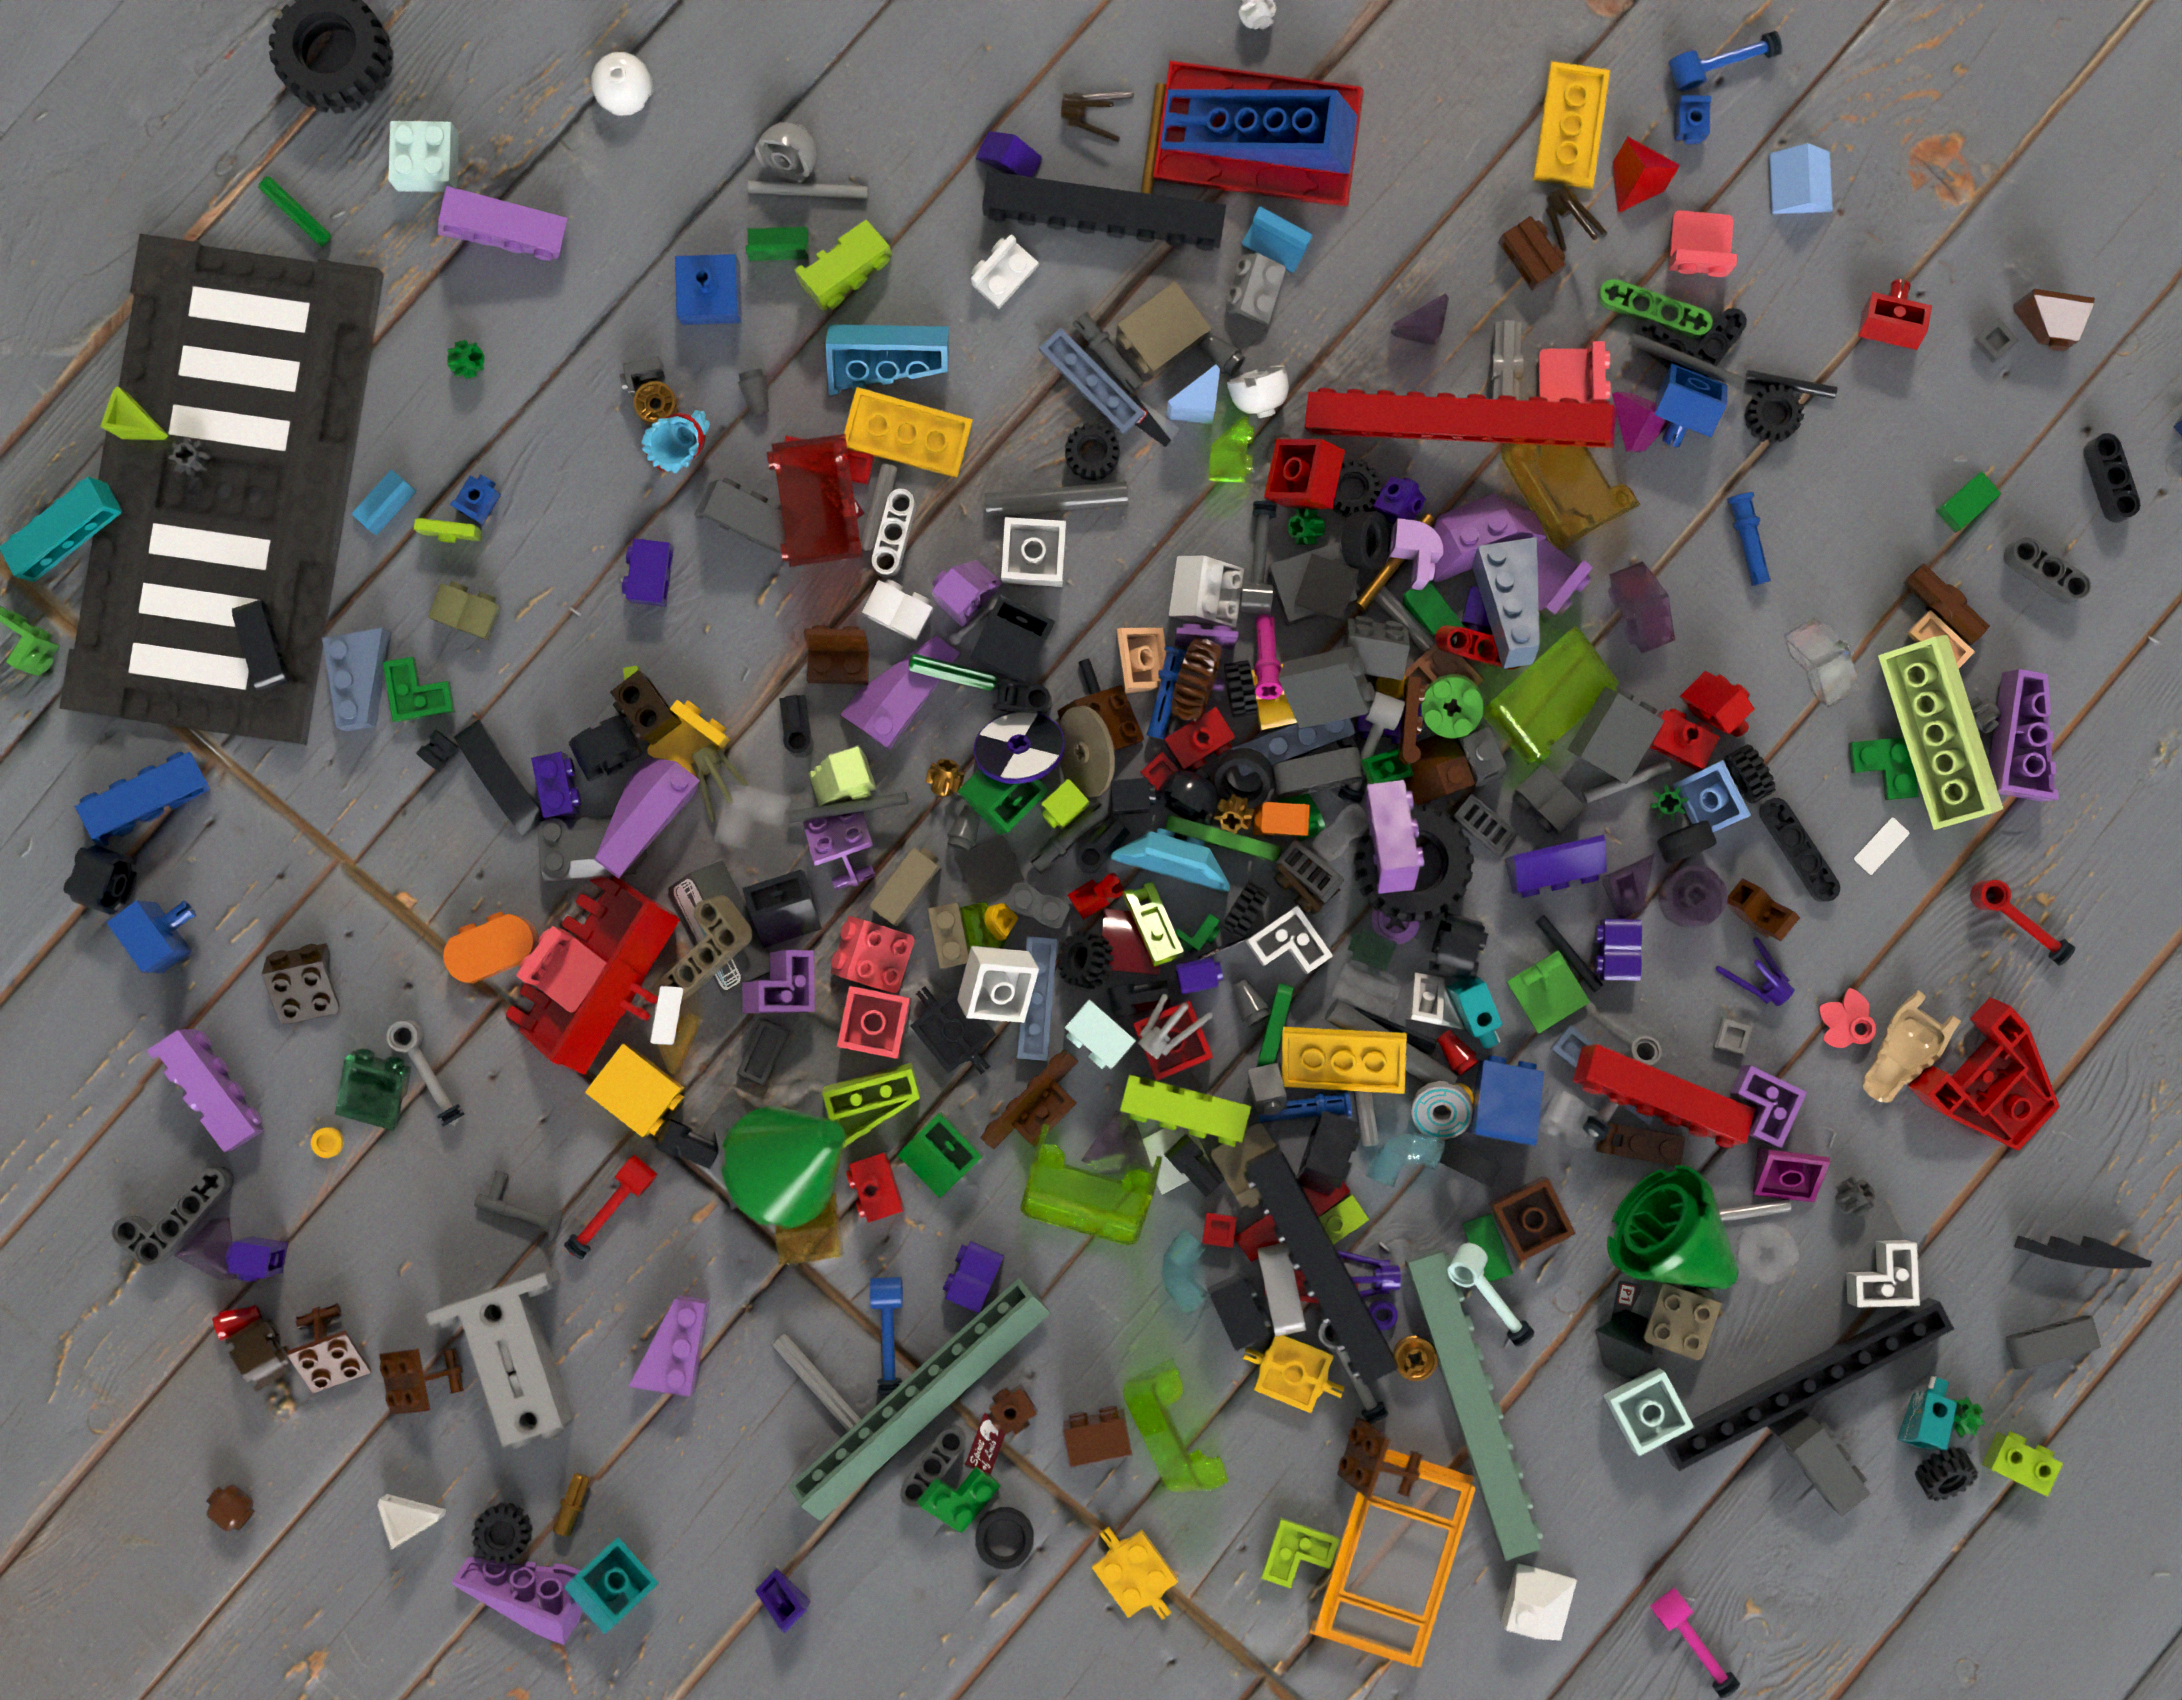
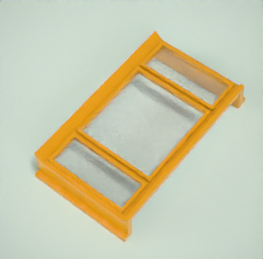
M1387 1449L1384 1461L1406 1467L1410 1455ZM1421 1460L1418 1469L1420 1476L1417 1481H1414L1410 1497L1397 1493L1403 1476L1381 1471L1371 1499L1364 1497L1356 1491L1317 1620H1312L1309 1633L1421 1668L1476 1489L1472 1483L1474 1478L1472 1475L1425 1460Z

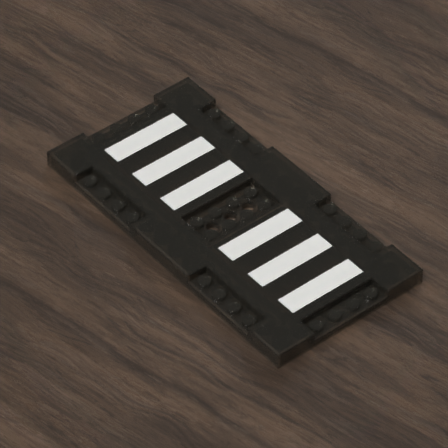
M147 234L139 235L130 293L134 295L119 387L134 398L168 434V437L165 440L121 439L106 430L98 480L108 483L123 512L93 535L74 649H69L59 709L307 746L323 650L322 638L325 637L384 274L378 268L319 259L318 262L204 246L200 242ZM184 437L191 439L193 445L198 440L205 444L201 451L211 456V458L206 459L204 465L207 470L203 471L200 469L195 471L194 477L189 476L186 469L181 474L175 471L174 468L178 463L168 459V456L173 455L175 449L172 444L184 443ZM193 479H200L202 481V489L196 494H190L188 490L189 483ZM224 483H230L232 493L227 498H220L218 495L219 487ZM254 487H259L262 491L261 499L255 503L249 502L248 492ZM263 599L271 613L288 668L290 682L258 692L249 673L232 617V608Z

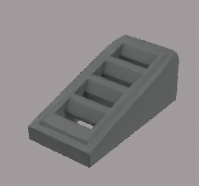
M1472 793L1467 796L1450 818L1455 823L1458 822L1465 831L1497 856L1500 855L1517 833L1516 830ZM1472 807H1475L1477 811L1467 821L1464 817ZM1484 814L1487 818L1476 829L1473 825ZM1492 821L1496 826L1486 837L1482 833ZM1500 829H1503L1506 833L1495 845L1492 839Z
M1296 839L1276 861L1277 864L1282 863L1298 882L1324 903L1331 898L1344 882V878ZM1299 851L1302 852L1303 855L1293 867L1288 865ZM1310 859L1312 861L1311 865L1302 875L1299 874L1300 869ZM1320 867L1322 869L1320 874L1312 883L1309 882V878ZM1327 876H1331L1332 879L1327 883V885L1322 889V891L1319 890L1318 887L1327 878Z

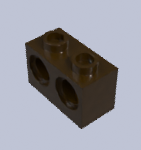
M637 670L610 691L616 700L613 703L614 708L623 718L627 716L630 719L632 725L629 728L640 741L645 739L654 745L682 723L676 714L670 710L671 707L649 677L640 670ZM640 692L639 699L631 704V697L635 693ZM656 715V722L652 726L647 727L648 719Z

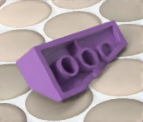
M938 636L930 639L868 683V685L858 690L841 713V716L890 751L942 680L910 671L908 669L910 657L913 654H918L954 663L961 654Z
M468 1557L452 1580V1585L526 1629L562 1645L566 1643L578 1624L583 1611L563 1588L581 1570L566 1564H554V1567L536 1566V1562L526 1561L525 1565L507 1564L505 1561L495 1563L493 1559L487 1561L485 1558Z

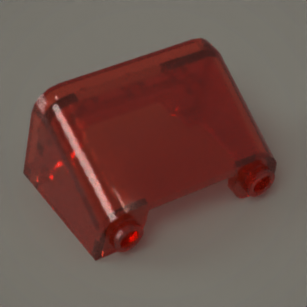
M845 434L773 443L772 451L767 452L769 470L776 471L786 539V543L780 544L782 561H789V567L863 559Z

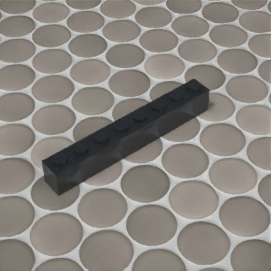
M987 171L982 209L983 215H987L989 219L994 221H1005L1008 218L1018 220V223L1028 226L1035 225V222L1047 224L1049 228L1056 230L1072 227L1077 228L1078 232L1085 234H1094L1095 231L1107 232V235L1113 238H1124L1125 235L1136 236V239L1142 242H1154V239L1164 240L1171 246L1180 247L1184 246L1185 243L1196 245V248L1200 250L1212 251L1214 248H1220L1226 205Z
M1277 1145L1246 1161L1245 1168L1247 1171L1243 1172L1244 1177L1250 1188L1254 1189L1256 1187L1262 1198L1258 1202L1266 1216L1272 1215L1277 1224L1273 1227L1274 1232L1281 1244L1286 1242L1289 1246L1291 1253L1288 1254V1257L1295 1270L1301 1269L1306 1277V1280L1303 1281L1304 1287L1311 1298L1316 1296L1321 1305L1318 1308V1312L1325 1325L1331 1323L1336 1334L1333 1335L1334 1342L1340 1352H1347L1351 1360L1347 1364L1356 1380L1361 1378L1366 1386L1397 1370L1398 1363L1281 1147Z

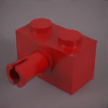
M1896 279L1891 282L1890 296L1875 292L1871 293L1862 311L1858 337L1917 350L1928 332L1932 305L1908 300L1911 288L1910 282L1905 280L1903 288H1901L1902 279Z
M1704 671L1680 695V698L1693 716L1734 737L1743 736L1748 731L1749 724L1744 719L1755 708L1748 700L1750 697L1749 692L1737 683L1734 686L1724 676L1720 674L1715 676Z
M1214 707L1203 714L1198 721H1192L1164 738V743L1180 769L1187 770L1189 768L1193 772L1195 768L1199 769L1207 764L1205 758L1215 752L1218 757L1233 748L1231 742L1234 741L1235 736L1218 708Z
M1670 708L1669 711L1665 709L1659 712L1657 717L1664 720V723L1649 748L1697 772L1705 769L1720 736L1714 734V729L1702 722L1694 724L1686 720L1687 715L1676 709Z
M886 1151L849 1164L850 1170L846 1171V1175L851 1189L856 1188L860 1198L855 1201L860 1218L866 1217L867 1223L905 1210Z

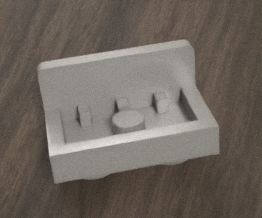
M1259 253L1243 255L1235 267L1236 275L1232 287L1226 296L1225 312L1229 314L1240 313L1260 324H1269L1286 267Z

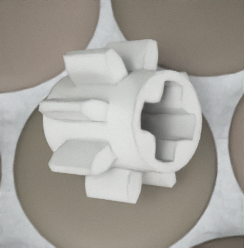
M1242 0L1244 4L1240 6L1239 16L1246 27L1264 30L1274 23L1271 18L1276 12L1273 0Z

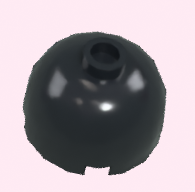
M1197 768L1193 772L1179 770L1172 773L1163 781L1156 793L1158 800L1162 796L1167 800L1165 807L1193 822L1197 818L1203 819L1202 824L1209 825L1218 807V793L1215 786L1209 781L1211 777L1206 772Z

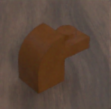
M1743 878L1723 901L1740 919L1755 931L1767 938L1771 936L1779 941L1784 939L1800 919L1793 910L1775 902L1763 888Z

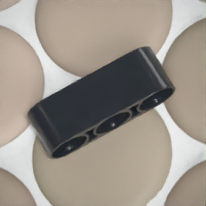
M2104 433L2089 441L2085 445L2083 453L2102 512L2106 519L2117 523L2136 515L2141 504L2119 438L2114 434ZM2098 443L2105 446L2107 450L2106 456L2099 452ZM2108 472L2115 475L2116 484L2109 482ZM2118 500L2124 503L2126 507L2125 513L2119 511L2117 507Z
M260 599L232 608L234 624L252 682L257 691L261 692L289 683L288 668L266 602Z

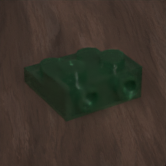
M369 1049L352 1051L344 1060L335 1115L394 1131L398 1126L402 1099L407 1094L412 1067L404 1065V1060L398 1057H388L386 1060L374 1057L375 1053Z

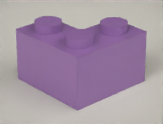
M814 950L770 952V981L742 983L743 1013L799 1014L815 1012Z
M1742 1065L1730 1090V1093L1757 1105L1749 1136L1770 1146L1782 1148L1807 1092L1751 1065Z

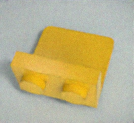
M676 700L670 710L676 714L682 723L654 745L650 744L647 752L653 758L675 761L697 777L691 766L695 762L691 755L711 744L714 745L716 750L720 748L723 750L730 739L723 734L726 730L724 726L713 718L709 722L705 721L699 716L702 710L689 700L685 704Z

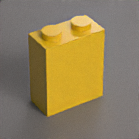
M623 1043L585 1093L643 1138L647 1137L650 1133L654 1136L665 1123L662 1117L668 1109L674 1111L682 1102L684 1096L681 1093L685 1087L630 1044Z

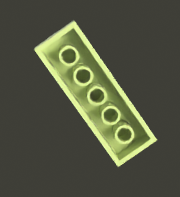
M1948 635L1936 636L1878 655L1933 829H1940L2003 810Z

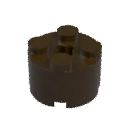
M258 1318L225 1339L226 1345L231 1342L234 1349L229 1354L243 1378L247 1382L253 1379L257 1383L253 1387L255 1391L261 1390L292 1371V1362L287 1357V1351L291 1349L287 1345L284 1347L280 1345L276 1336L280 1335V1332L271 1319L264 1321Z

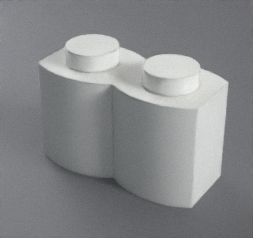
M887 579L885 583L878 580L862 614L917 642L933 611V607L928 605L930 600L915 592L912 596L901 591L903 586L890 579Z

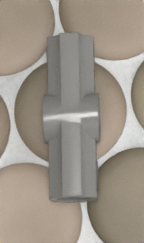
M1515 320L1495 322L1493 329L1494 347L1489 368L1490 381H1492V399H1498L1500 395H1510L1519 400V383L1522 381L1524 366L1523 355H1520L1521 323Z

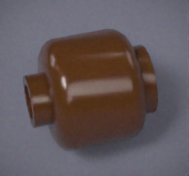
M234 1484L227 1486L224 1490L217 1487L206 1500L210 1504L206 1512L207 1517L226 1532H230L234 1528L239 1531L255 1512L252 1509L253 1499Z

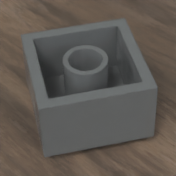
M1356 616L1355 619L1348 618L1342 649L1353 646L1356 656L1361 657L1363 661L1364 674L1403 680L1410 648L1408 628L1403 627V624L1396 621H1386L1385 624L1373 622V619L1365 616Z

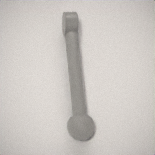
M997 600L989 601L988 607L958 633L951 634L949 637L950 643L953 645L959 644L961 637L992 612Z

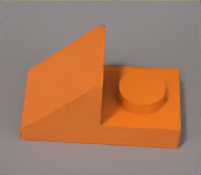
M1264 802L1254 807L1253 835L1308 836L1310 805Z

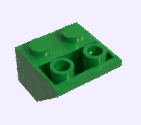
M978 769L956 792L998 835L1008 833L1040 801L1049 789L1039 779L1020 784L1003 783L991 779Z
M942 1112L936 1115L897 1154L939 1199L984 1156Z

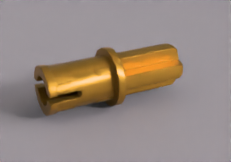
M581 1473L573 1474L565 1498L559 1502L562 1506L552 1528V1531L565 1537L572 1535L578 1513L584 1509L582 1502L590 1483V1478L587 1475Z

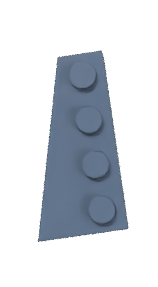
M1537 537L1480 545L1477 547L1472 568L1502 667L1505 669L1531 665L1540 646Z

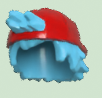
M695 410L692 415L675 413L666 418H660L658 422L653 423L651 428L645 430L643 440L641 441L644 445L642 450L647 454V460L651 461L653 466L661 471H672L674 474L683 466L688 467L690 462L704 448L706 432L710 425V422L705 420V412Z

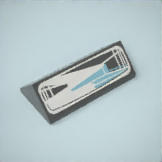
M723 860L689 873L668 888L697 945L707 936L694 915L695 906L702 900L717 895L728 897L750 925L752 938L749 944L713 976L722 996L742 987V983L752 982L770 972V952L767 947L764 948L751 915ZM712 907L713 913L716 915L715 909Z

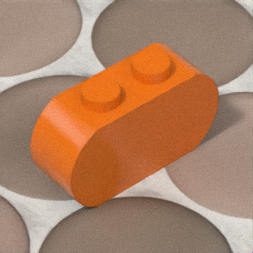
M503 911L486 917L487 923L476 927L475 923H471L457 929L459 934L450 937L444 948L443 958L448 972L459 981L477 983L520 965L522 960L527 955L532 954L538 946V933L533 924L521 916L504 915Z

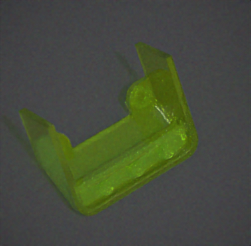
M1043 1123L1020 1206L1021 1212L1026 1217L1122 1245L1137 1243L1154 1195L1163 1157L1156 1156L1151 1173L1142 1169L1130 1170L1125 1173L1123 1181L1064 1164L1066 1159L1065 1153L1058 1146L1045 1143L1049 1125Z

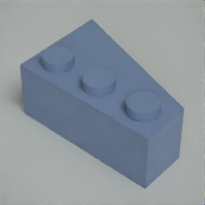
M376 628L322 638L336 728L343 731H352L376 726L382 693L383 662L387 661L385 660L387 647L392 632L384 628Z

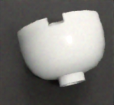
M612 52L602 57L593 69L591 75L592 91L599 105L611 111L612 114L621 116L636 113L645 106L644 103L652 94L651 76L646 66L632 54Z
M1283 365L1267 367L1268 371H1250L1230 379L1227 385L1233 403L1237 408L1248 414L1257 413L1258 418L1275 414L1274 408L1283 404L1289 390L1288 376Z

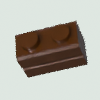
M1529 216L1517 226L1505 232L1498 243L1527 285L1534 291L1546 281L1559 274L1566 264L1563 262L1565 255L1558 245L1552 246L1547 239L1548 231L1540 220L1535 221L1532 216Z

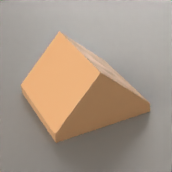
M1118 628L1116 635L1125 693L1158 690L1161 679L1158 678V671L1162 670L1166 656L1163 628Z

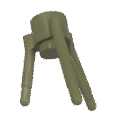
M711 744L691 755L695 761L691 766L700 780L699 786L709 820L714 822L715 815L702 770L705 775L711 773L727 803H732L733 799L717 769L722 767L720 762L743 787H748V782L725 757L721 748L716 750L714 745Z

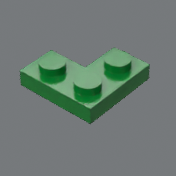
M414 657L383 662L392 722L397 723L455 712L450 682L444 681L420 686L416 659Z
M1904 737L1849 743L1852 773L1882 771L1885 800L1919 797L1917 776Z
M975 1467L957 1490L935 1478L917 1500V1503L923 1510L958 1532L963 1533L1001 1485L995 1478L980 1468Z

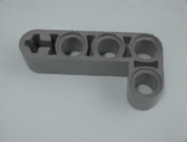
M225 1167L209 1168L202 1171L154 1226L141 1216L122 1218L116 1221L112 1227L113 1239L143 1266L165 1262L230 1191L234 1183L233 1174ZM212 1176L219 1177L216 1181L219 1186L210 1188L215 1182ZM193 1196L200 1202L198 1212H194L190 1208V1200ZM172 1220L176 1221L179 1225V1232L176 1236L169 1230V1224ZM128 1223L133 1224L136 1232L133 1238H130L126 1233ZM151 1243L155 1244L158 1248L156 1259L152 1258L148 1251Z

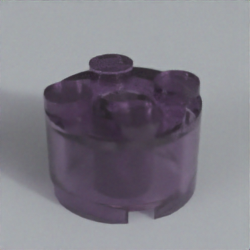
M1692 865L1677 869L1668 874L1660 886L1659 905L1663 915L1667 920L1681 927L1693 928L1708 925L1722 914L1727 905L1728 893L1725 883L1712 869L1706 866ZM1692 892L1698 895V900L1692 901L1688 899V893Z

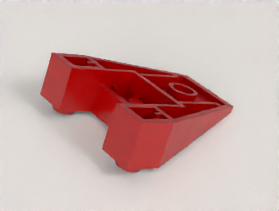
M1989 997L1970 1018L1971 1022L1987 1038L1952 1076L1935 1066L1925 1068L1907 1086L1926 1106L2019 1151L2060 1106L2029 1026L2010 1005Z

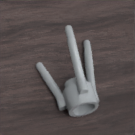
M1163 994L1146 1027L1140 1033L1143 1038L1138 1044L1156 1059L1162 1053L1166 1056L1173 1047L1211 1019L1213 1014L1207 1013L1168 1042L1170 1039L1167 1035L1168 1031L1182 1016L1188 1005L1183 1003L1162 1029L1157 1026L1153 1029L1168 998L1166 994Z

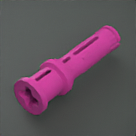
M1263 614L1255 620L1258 661L1254 666V673L1258 677L1255 693L1262 699L1271 700L1276 699L1283 693V688L1278 679L1282 666L1276 658L1275 619L1273 616L1270 618V615Z

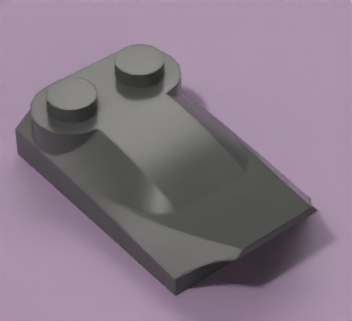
M613 815L571 819L549 818L545 821H540L538 845L543 881L545 883L613 877L612 873L595 861L596 854ZM647 849L623 875L636 874L639 864L647 857Z

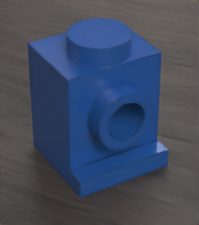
M1680 96L1675 104V140H1684L1685 144H1698L1705 141L1710 134L1711 96ZM1690 117H1699V122L1692 121Z
M481 474L477 479L470 475L455 501L452 500L450 505L460 513L483 525L501 494L493 489L496 483ZM475 491H479V498L477 500H471V497L473 496Z

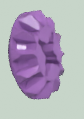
M1373 910L1371 925L1376 935L1387 943H1405L1412 939L1419 929V921L1401 922L1405 929L1404 931L1396 925L1386 929L1385 927L1391 919L1384 916L1385 913L1382 911Z

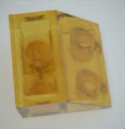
M833 1193L826 1208L811 1221L790 1229H783V1226L775 1225L779 1265L838 1258L844 1254L836 1193Z

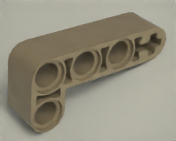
M717 895L697 903L694 910L695 919L707 936L657 981L653 990L655 995L659 996L661 986L676 987L677 983L678 987L683 988L681 1001L688 999L749 944L752 938V929L728 897ZM712 907H714L716 915H714Z

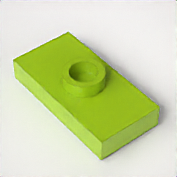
M417 518L414 522V530L419 534L438 536L437 540L441 542L456 543V539L481 542L482 531L474 524Z
M1352 1194L1319 1216L1333 1244L1369 1221V1218Z

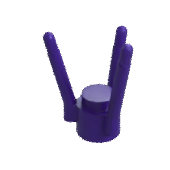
M1757 937L1753 939V942L1774 972L1772 974L1760 960L1756 959L1754 961V964L1767 978L1762 984L1764 991L1730 971L1716 966L1715 970L1757 995L1766 1004L1772 1001L1776 1006H1780L1795 991L1788 983L1790 980L1782 973Z
M1337 1250L1341 1258L1379 1267L1373 1269V1276L1352 1277L1355 1284L1373 1283V1286L1377 1287L1359 1291L1363 1298L1378 1294H1390V1290L1400 1289V1267L1398 1265H1390V1260H1378Z

